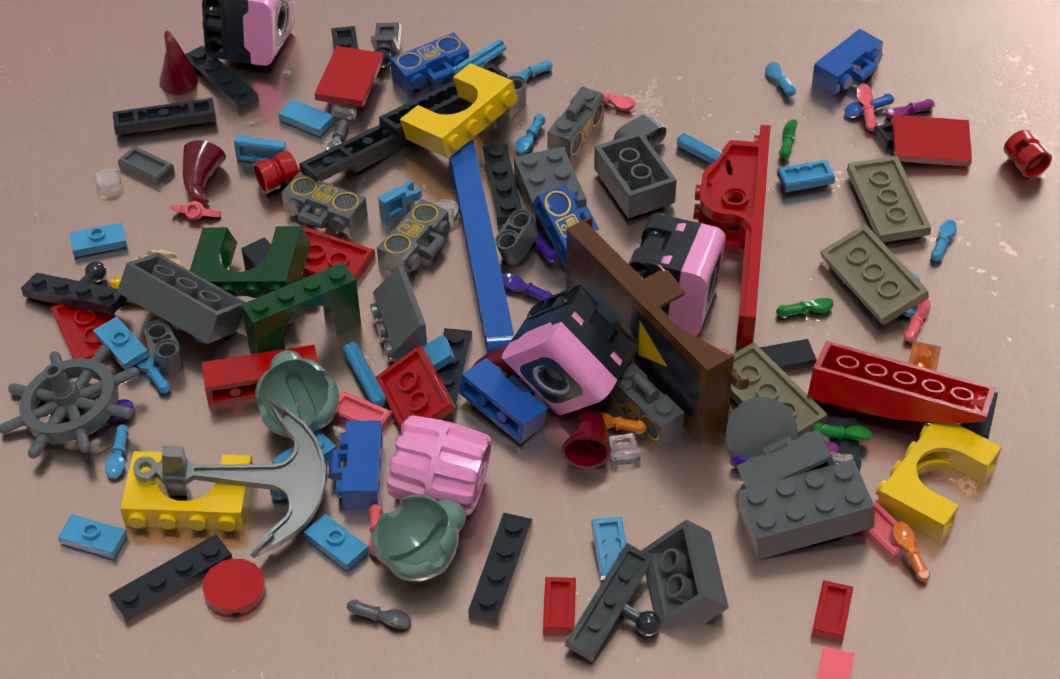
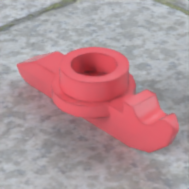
M192 201L186 206H169L171 210L185 213L189 219L194 221L201 219L203 216L221 217L220 211L205 209L197 201Z

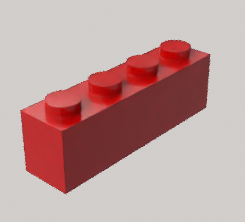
M315 344L202 362L208 406L256 399L255 390L258 380L270 369L271 361L276 354L281 351L291 350L297 352L303 359H311L318 363Z

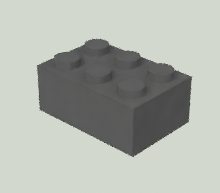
M641 131L594 146V170L628 218L675 203L677 180Z
M564 147L514 157L516 185L526 209L530 211L537 228L541 231L545 229L532 205L538 195L566 184L568 190H572L577 197V209L586 206V196Z

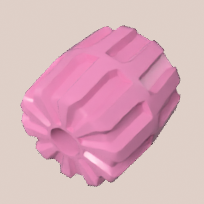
M409 416L402 424L401 434L397 436L395 441L396 453L390 459V472L387 477L388 494L399 500L416 494L428 495L437 501L452 499L464 508L466 515L472 514L480 498L491 454V438L487 434L452 422Z

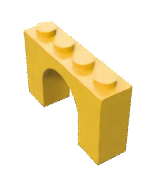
M470 63L453 76L458 96L474 104L462 112L450 115L437 114L417 105L400 119L406 139L446 158L451 157L518 101L512 80Z
M926 423L920 433L918 442L913 441L909 445L904 460H898L893 466L890 474L891 477L888 480L883 479L876 490V495L879 496L877 503L894 519L906 523L909 527L940 543L954 525L959 505L928 489L920 481L917 474L928 467L945 466L955 469L983 484L997 466L1002 447L956 423Z
M133 452L120 507L125 527L180 528L197 531L207 529L226 532L245 530L252 487L215 483L213 488L200 498L190 501L174 500L163 494L164 484L157 477L149 483H143L134 476L133 465L137 459L148 456L158 463L162 460V452ZM222 454L220 464H253L251 455ZM144 467L141 469L142 472H148L151 470V468Z

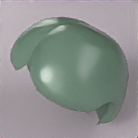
M291 350L281 351L273 357L270 369L260 377L255 390L256 402L263 423L272 432L286 438L290 437L279 425L266 399L271 398L291 410L308 425L312 432L326 427L335 417L339 406V391L332 376L317 362L307 358L303 359L297 352Z
M423 494L406 496L400 500L399 506L394 511L384 513L376 523L372 531L374 553L398 578L417 583L429 581L441 575L453 560L459 543V531L464 526L466 519L465 510L458 502L452 499L437 501Z

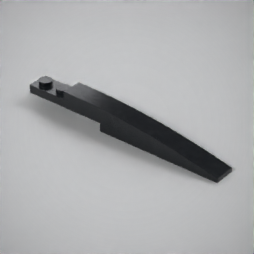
M492 63L482 67L502 77H508V74ZM452 81L380 116L379 125L299 163V172L315 182L319 180L324 181L348 168L358 172L411 143L405 137L400 119L417 105L437 114L450 115L461 112L473 103L458 96L455 82Z

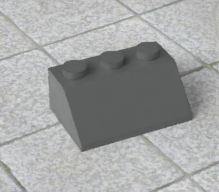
M403 265L398 266L373 291L374 303L370 304L373 320L378 319L379 321L377 324L379 337L381 340H386V343H384L386 357L388 360L392 359L394 363L417 346L421 345L423 347L427 345L424 318Z
M686 519L642 549L643 552L654 558L646 573L654 611L661 621L660 628L707 623L729 608L710 531Z

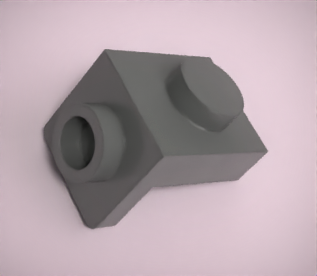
M400 22L376 23L375 36H371V44L374 51L384 48L390 53L399 52L402 28Z

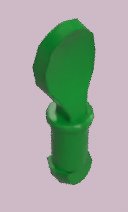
M795 119L788 121L783 128L782 134L784 137L782 138L781 149L778 152L782 159H787L790 156L791 147L795 142L794 133L798 124Z
M819 298L809 302L800 301V303L785 306L783 304L778 307L776 314L781 318H787V316L806 314L807 310L825 313L832 309L833 300L831 298Z
M816 423L812 426V431L819 429L822 436L834 437L839 440L849 438L858 441H870L873 437L872 432L861 425H852L846 429L842 425L832 426L822 423Z

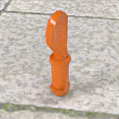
M599 412L605 421L607 429L615 427L617 431L625 430L636 432V434H642L647 430L646 424L641 420L624 419L621 416L614 418L607 413Z
M897 522L892 528L893 539L898 546L907 551L905 556L909 559L916 573V578L921 582H927L930 578V571L924 564L920 550L914 547V534L906 523Z

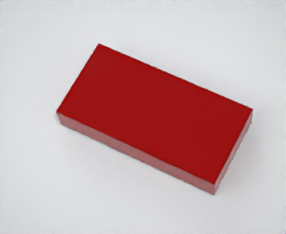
M545 577L543 635L569 636L574 629L576 578Z
M823 580L811 637L843 643L853 586Z

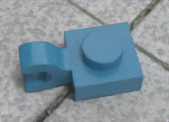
M411 180L405 182L402 187L398 186L379 196L380 217L388 221L407 211V204L422 198V189L414 190V182Z

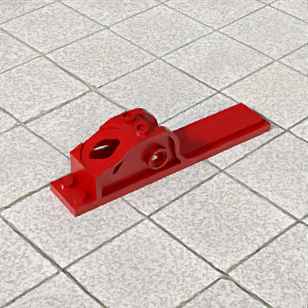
M760 125L759 135H754L753 142L729 140L722 149L723 153L713 165L710 164L702 174L701 185L696 184L695 201H700V203L694 204L693 219L698 220V223L721 229L726 238L724 252L734 253L743 258L736 346H741V349L753 343L771 125ZM735 226L739 230L731 232L726 230V227Z

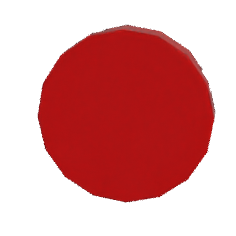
M228 559L219 562L208 571L204 577L202 589L206 603L213 611L222 615H232V613L237 612L243 614L256 607L264 597L265 580L262 571L253 562L245 559Z

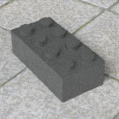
M159 253L126 263L117 290L130 303L146 308L151 315L165 319L174 328L184 330L193 335L194 339L198 342L207 344L237 332L243 315L241 304L246 303Z
M854 459L738 491L739 513L758 560L875 526V505Z

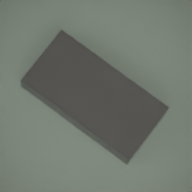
M133 146L117 160L120 168L157 186L175 171L173 164L136 146Z

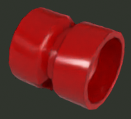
M1024 129L1014 133L1004 144V153L1026 178L1039 176L1048 169L1052 162V156L1049 151L1040 144V141L1030 130Z
M288 150L276 154L272 161L266 158L253 163L256 180L265 194L280 189L281 184L288 186L293 178L300 173L293 155Z

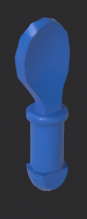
M885 94L882 97L873 99L871 105L874 106V110L886 105L889 106L894 102L895 98L892 94ZM858 101L850 103L844 110L845 116L847 118H857L864 115L862 112V107L864 106Z

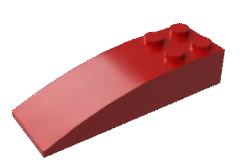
M826 341L813 367L807 397L816 399L821 403L838 405L849 411H859L892 419L942 423L986 421L996 387Z

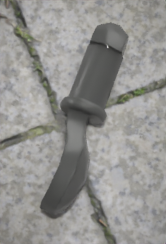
M342 119L337 123L335 133L332 135L333 140L327 144L326 150L344 141V135L349 126L346 120Z
M356 599L347 603V610L351 614L373 619L374 622L379 620L399 629H407L411 624L409 615L399 609L381 611L379 606L374 607L361 603Z

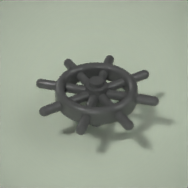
M101 345L91 359L77 358L62 361L60 353L53 351L49 355L51 364L38 374L28 386L16 383L9 385V393L21 396L19 404L20 416L0 424V433L8 434L26 426L30 433L36 437L27 453L31 459H36L47 443L60 444L77 441L80 451L88 452L91 448L88 436L101 428L111 416L126 419L132 416L131 408L117 405L119 399L118 386L137 378L140 375V371L138 368L132 367L112 375L111 371L102 364L110 352L107 345ZM92 378L99 380V382L86 387ZM101 393L98 401L89 399ZM41 401L51 402L38 408ZM84 410H88L87 413H85L84 415H82V413L84 412ZM52 415L47 423L40 421V419ZM65 417L70 419V422L62 423Z

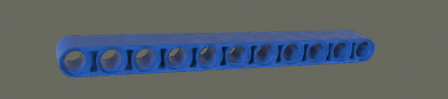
M472 140L449 157L486 352L489 353L509 345L514 337V331L474 141Z

